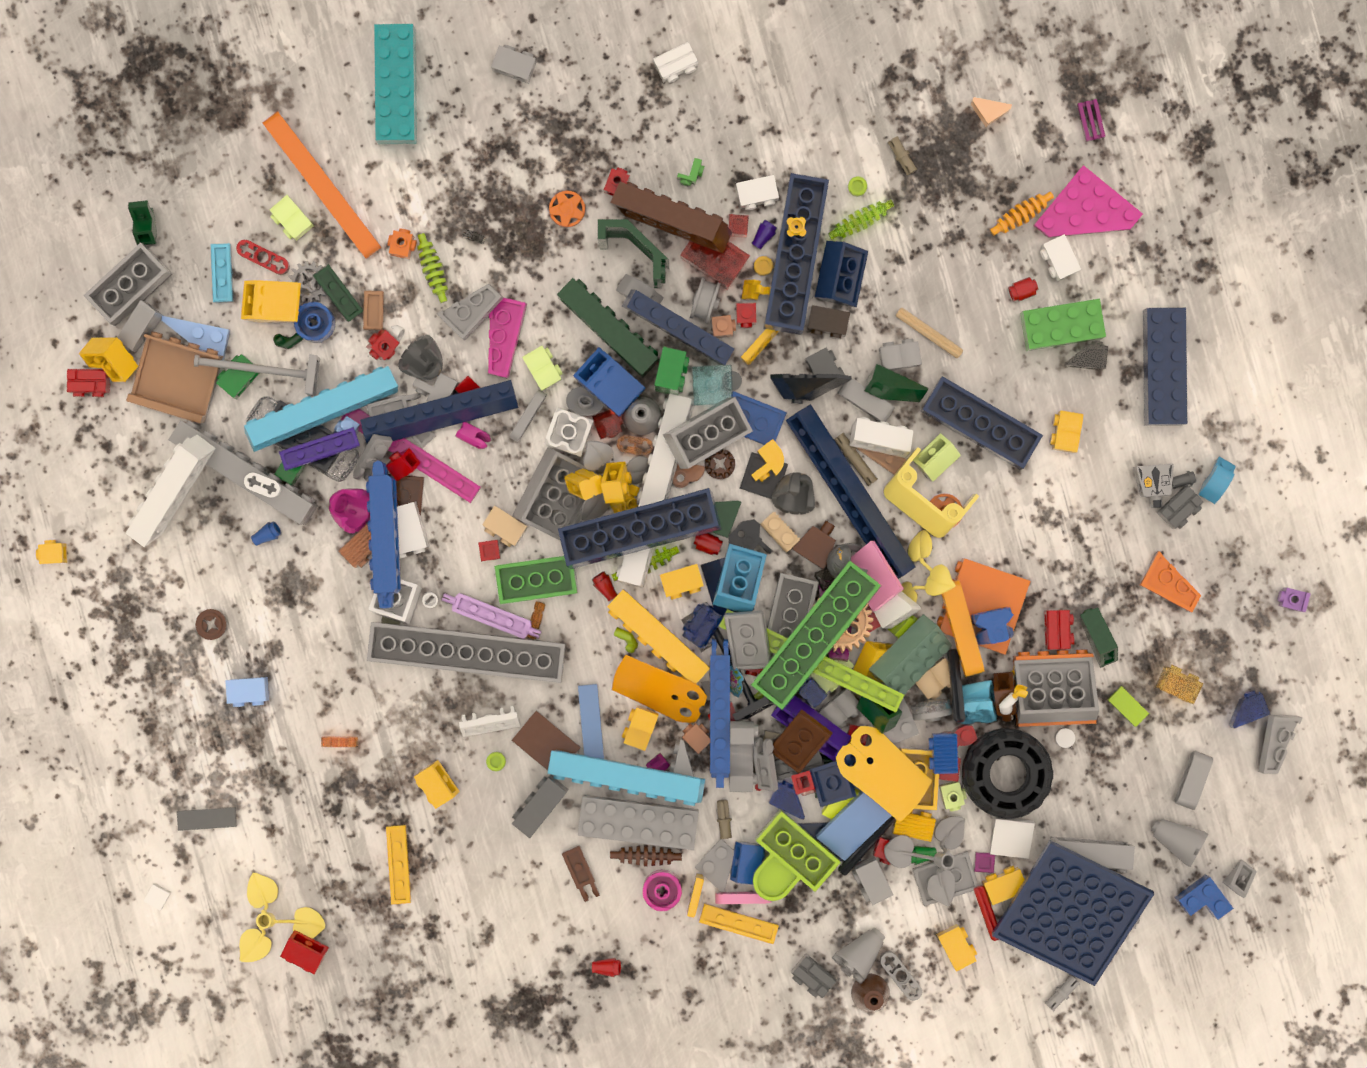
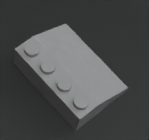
M547 447L512 516L560 540L558 528L579 523L581 509L585 501L568 492L564 478L566 475L575 473L577 470L586 469L584 465Z
M1092 657L1014 661L1015 687L1017 684L1028 687L1026 698L1018 696L1016 701L1018 724L1097 720L1099 704Z

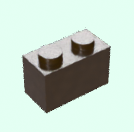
M812 305L807 330H810V334L822 336V333L830 334V338L841 339V336H846L850 312Z

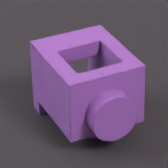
M1283 587V591L1280 590L1278 595L1279 606L1299 612H1306L1311 593ZM1293 596L1297 597L1295 603L1291 601Z

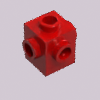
M380 330L368 339L369 344L366 348L370 350L369 355L375 360H389L396 351L394 349L400 342L388 331Z

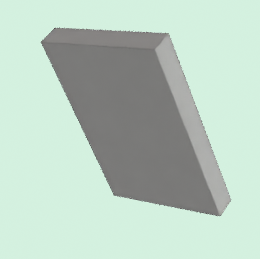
M764 612L725 613L724 619L733 670L736 667L738 670L765 668L771 660Z
M968 851L953 855L955 864L951 869H947L951 871L955 878L954 897L972 892L975 887L979 886ZM934 862L912 868L924 906L937 903L928 895L926 889L929 877L937 875V870L940 869Z

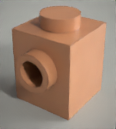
M731 315L711 317L714 337L724 338L733 336V331H736L735 319L731 320Z
M690 723L682 731L684 733L682 738L698 754L710 743V737L707 735L709 730L702 723L700 725L697 723L692 725Z

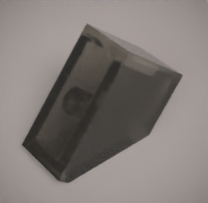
M1092 341L1091 344L1086 345L1066 361L1064 367L1103 371L1106 369L1108 346L1103 345V342Z

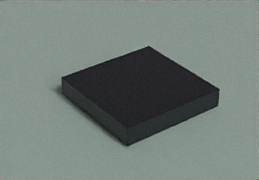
M751 452L739 489L772 499L774 489L785 476L788 464H783L778 475L775 476L770 470L769 477L762 482L760 480L755 482L751 475L766 463L759 454Z

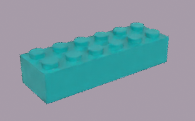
M374 24L375 140L378 144H417L416 29L413 24Z

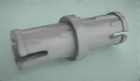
M1070 975L1060 988H1056L1057 991L1045 1004L1054 1012L1065 999L1069 998V994L1080 983Z

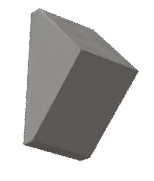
M1241 859L1222 883L1237 895L1245 898L1257 871Z

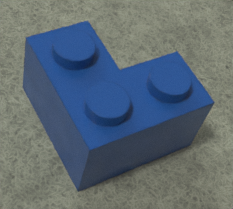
M1206 874L1174 897L1190 916L1205 906L1211 915L1219 920L1234 909L1211 877Z

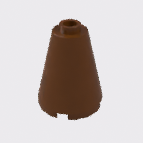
M869 973L862 984L855 980L851 989V997L857 1008L864 1012L873 1013L886 1006L890 997V989L882 977Z

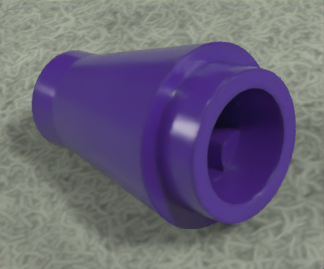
M764 220L763 223L760 222L752 244L762 249L776 234L777 227L767 220Z

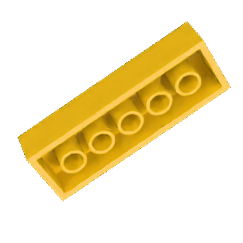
M624 589L607 606L610 609L608 613L614 619L620 618L624 622L622 626L630 633L632 631L639 635L637 639L644 646L649 644L653 648L651 652L659 659L663 657L667 661L666 666L673 672L676 670L682 674L681 678L697 684L710 669L702 659Z

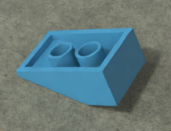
M729 544L713 605L738 612L752 611L756 603L767 554Z

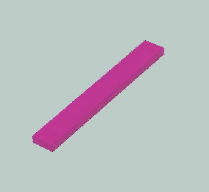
M361 409L342 416L340 419L342 421L348 416L359 423L358 431L362 434L360 420L370 417ZM406 438L392 442L388 451L392 453L399 451L401 453L410 448L421 462L416 469L469 503L473 501L481 488L479 485Z

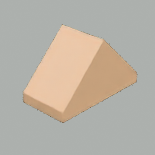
M973 97L971 101V106L985 127L1008 113L1012 104Z

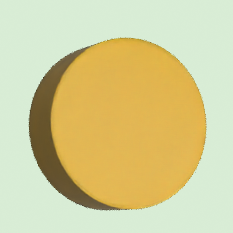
M767 256L758 257L754 262V270L760 276H767L773 270V262Z

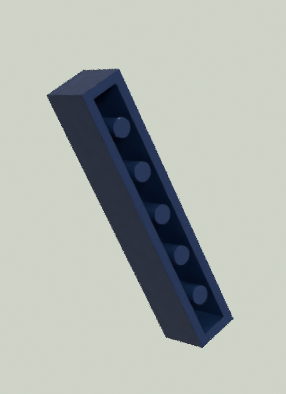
M631 289L622 305L625 309L720 365H726L735 349L637 290Z

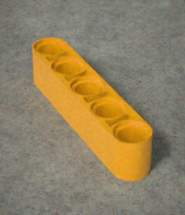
M955 580L953 582L956 586L943 593L942 597L965 677L985 672L962 586L959 580Z

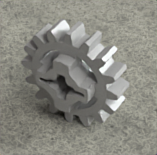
M305 261V266L298 263L299 269L292 268L291 270L294 272V275H288L292 282H297L298 276L301 275L298 283H301L300 298L302 297V302L305 303L307 299H309V302H314L315 298L321 301L320 295L326 297V293L321 287L319 290L317 289V281L312 276L313 274H309L307 270L317 272L323 266L316 267L317 263L314 261L311 265L308 261ZM306 276H307L309 279L313 280V281H311V284H312L311 286H312V288L309 287V286L306 284V283H307V278H306ZM307 290V291H309L312 295L302 294L301 291L303 292V291Z

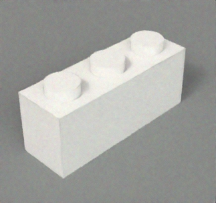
M861 417L857 418L852 425L849 446L906 458L911 451L913 430H909L905 426H891L887 422H874L869 418Z

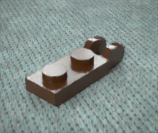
M580 845L563 852L564 861L585 902L589 901V896L584 889V886L590 884L593 894L596 897L600 896L594 876Z

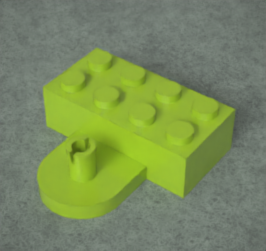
M780 809L755 838L756 842L770 854L754 873V889L761 898L768 901H777L784 898L801 879L816 892L841 862L833 853Z

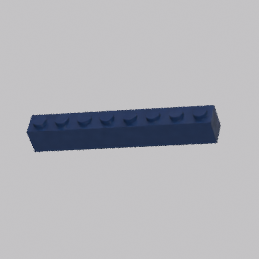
M508 380L361 419L360 422L365 441L368 444L373 434L391 437L392 441L519 407L512 381Z

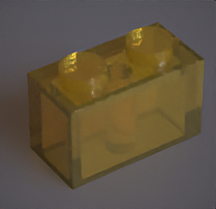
M1171 665V667L1164 666L1155 687L1194 705L1204 683L1199 681L1200 678L1191 673L1187 676L1181 673L1182 669Z

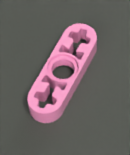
M756 892L715 893L716 904L772 903V901L761 898Z

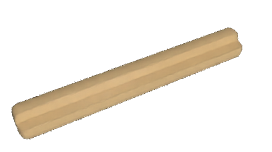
M900 308L897 312V318L955 358H959L963 353L962 348L904 308Z

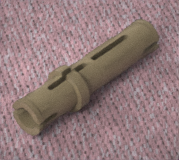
M843 432L834 439L844 452L843 455L849 459L867 486L874 483L878 478H876L856 451L857 447L849 446L850 441L845 436V433Z

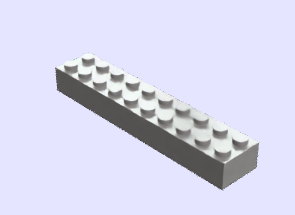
M371 622L367 661L561 683L566 643Z

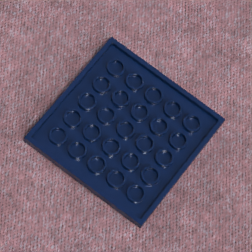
M1049 840L992 931V936L1095 986L1151 901L1154 891Z

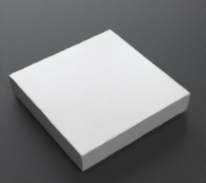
M995 817L990 854L1029 859L1035 822L1032 820Z

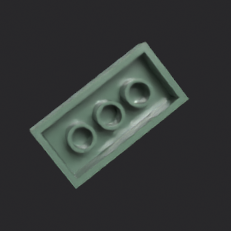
M923 614L869 670L879 683L905 695L947 653L952 645L939 626Z

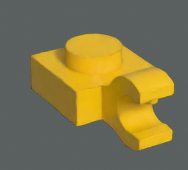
M744 280L741 299L758 300L760 294L770 295L771 287L760 285L761 281Z

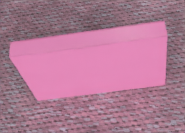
M870 541L851 557L852 563L860 568L867 569V574L881 585L880 589L868 603L872 611H877L904 590L875 541Z

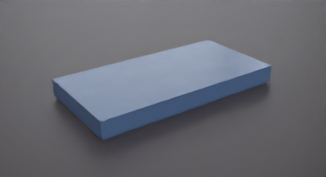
M860 791L856 795L857 797H854L816 834V838L844 861L892 816L863 791Z

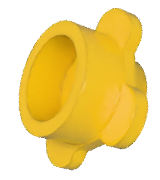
M790 217L787 219L788 236H805V218Z

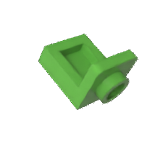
M694 158L689 176L678 173L677 180H680V184L685 186L696 185L698 176L702 177L705 167L702 165V160Z

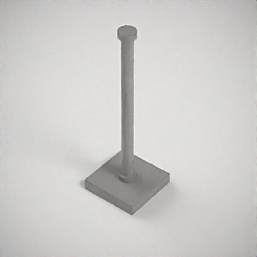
M309 354L308 369H305V371L201 358L200 355H195L194 367L202 365L304 378V381H306L305 394L316 396L320 358L317 355Z

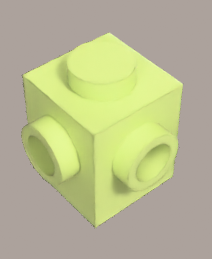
M959 781L939 785L945 809L956 811L960 810L962 805H965L964 800L967 799L965 789L961 788Z

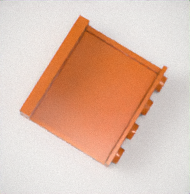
M965 558L958 561L954 571L957 572L955 580H959L961 583L970 619L971 615L1011 607V612L1014 615L1006 625L1014 631L1030 581ZM943 602L942 608L945 610L943 616L938 617L936 624L944 634L953 637ZM972 624L974 633L976 635L982 628H978L974 624ZM1011 638L1004 642L979 646L1006 655Z

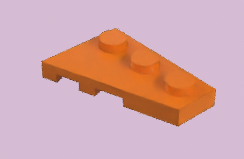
M1157 551L1140 586L1192 613L1201 595L1165 559L1162 553Z

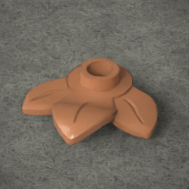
M677 465L672 484L678 488H683L689 482L698 481L704 474L705 467L694 465L689 469H680L679 465ZM680 474L684 476L682 482L677 480V476Z

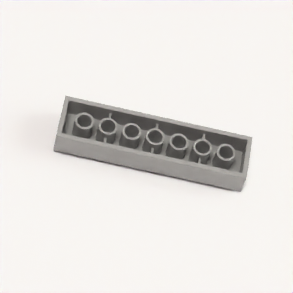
M180 420L168 439L175 445L183 444L188 437L192 438L195 435H199L216 448L206 465L298 524L306 525L318 507L314 503L316 501L314 498L304 493L302 495L299 494L297 487L288 483H282V479L274 475L275 473L270 472L268 474L265 472L267 468L261 464L249 462L251 458L244 453L238 451L235 453L233 446L223 441L218 442L216 435L209 431H201L202 427L199 424L187 420V422ZM249 473H257L273 479L281 485V493L279 496L271 498L249 490L244 484V478ZM256 476L253 479H249L251 487L253 485L261 486V482L256 481ZM274 483L272 484V486H268L266 484L264 486V488L270 490V495L272 492L277 491V489L274 488Z

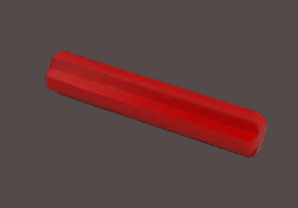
M980 885L974 888V892L990 938L993 941H997L999 939L992 936L997 920L986 889Z

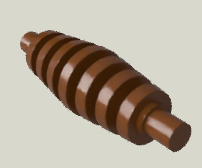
M644 845V852H640V846H636V852H633V846H630L628 852L625 851V847H621L619 851H610V859H619L620 863L623 864L625 859H628V864L632 865L633 859L636 860V866H640V860H644V867H648V860H652L651 866H655L656 860H659V866L663 865V860H667V865H671L673 861H682V853H673L669 848L667 853H664L663 847H660V852H656V846H652V852H648V845Z

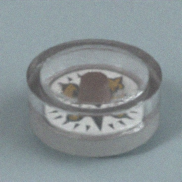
M930 699L911 705L914 721L925 720L926 722L941 720L943 716L952 714L949 699Z

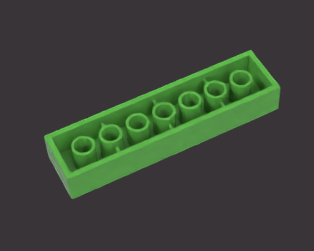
M849 561L751 685L783 710L877 593L881 585Z

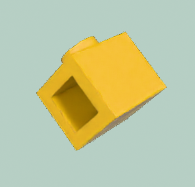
M45 540L44 544L38 545L36 559L39 560V564L67 563L66 543L56 544V540Z

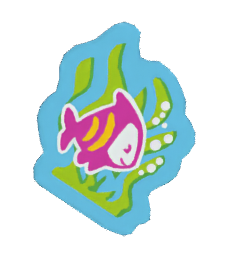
M730 666V693L732 692L734 696L739 698L743 690L742 681L744 678L737 667L733 670V667Z

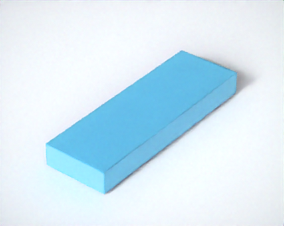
M210 244L213 302H234L231 244Z

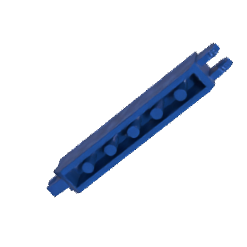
M377 460L372 466L373 476H368L369 481L366 482V491L369 493L370 501H367V510L370 512L368 530L371 532L369 550L372 551V559H370L369 565L370 570L373 571L370 586L371 590H374V594H377L379 607L387 609L393 608L394 593H398L401 590L396 480L388 475L386 463Z
M712 639V655H710L711 778H716V788H724V778H729L730 655H728V639H724L723 642L724 655H716L717 642L716 639Z

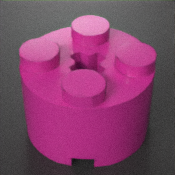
M661 869L647 876L643 884V898L652 909L668 911L680 901L682 886L677 875L669 870ZM661 886H665V889L668 890L664 891L663 895H661L660 891L657 890L660 889Z

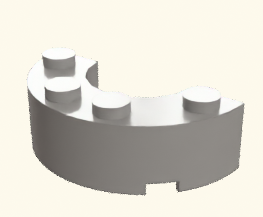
M730 721V792H753V784H757L756 773H753L754 738L758 737V725H754V721Z

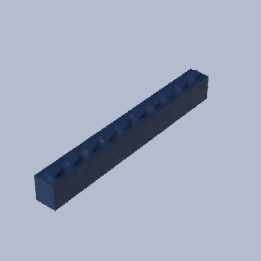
M808 405L786 419L789 427L864 543L868 544L870 541H875L898 579L913 570L916 566L812 405Z

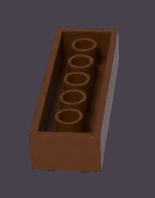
M620 182L610 202L622 216L722 254L732 235L728 224L723 221L721 216L714 213L712 216L708 215L706 211L698 207L692 209L682 201L676 203L670 197L663 194L657 196L655 192L647 188L641 190L631 182H627V184Z

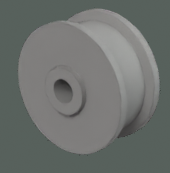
M702 277L692 302L691 319L695 316L704 319L705 323H709L713 309L717 310L720 301L717 298L721 286L720 282L716 285L705 281V278Z

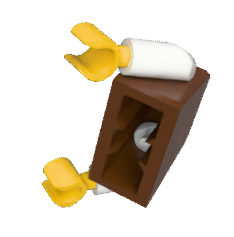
M1014 667L1009 672L993 673L996 712L998 716H1002V720L1005 722L1012 721L1013 715L1017 714L1016 701L1018 696L1026 698L1028 691H1026L1028 687L1017 684L1016 687L1014 686Z

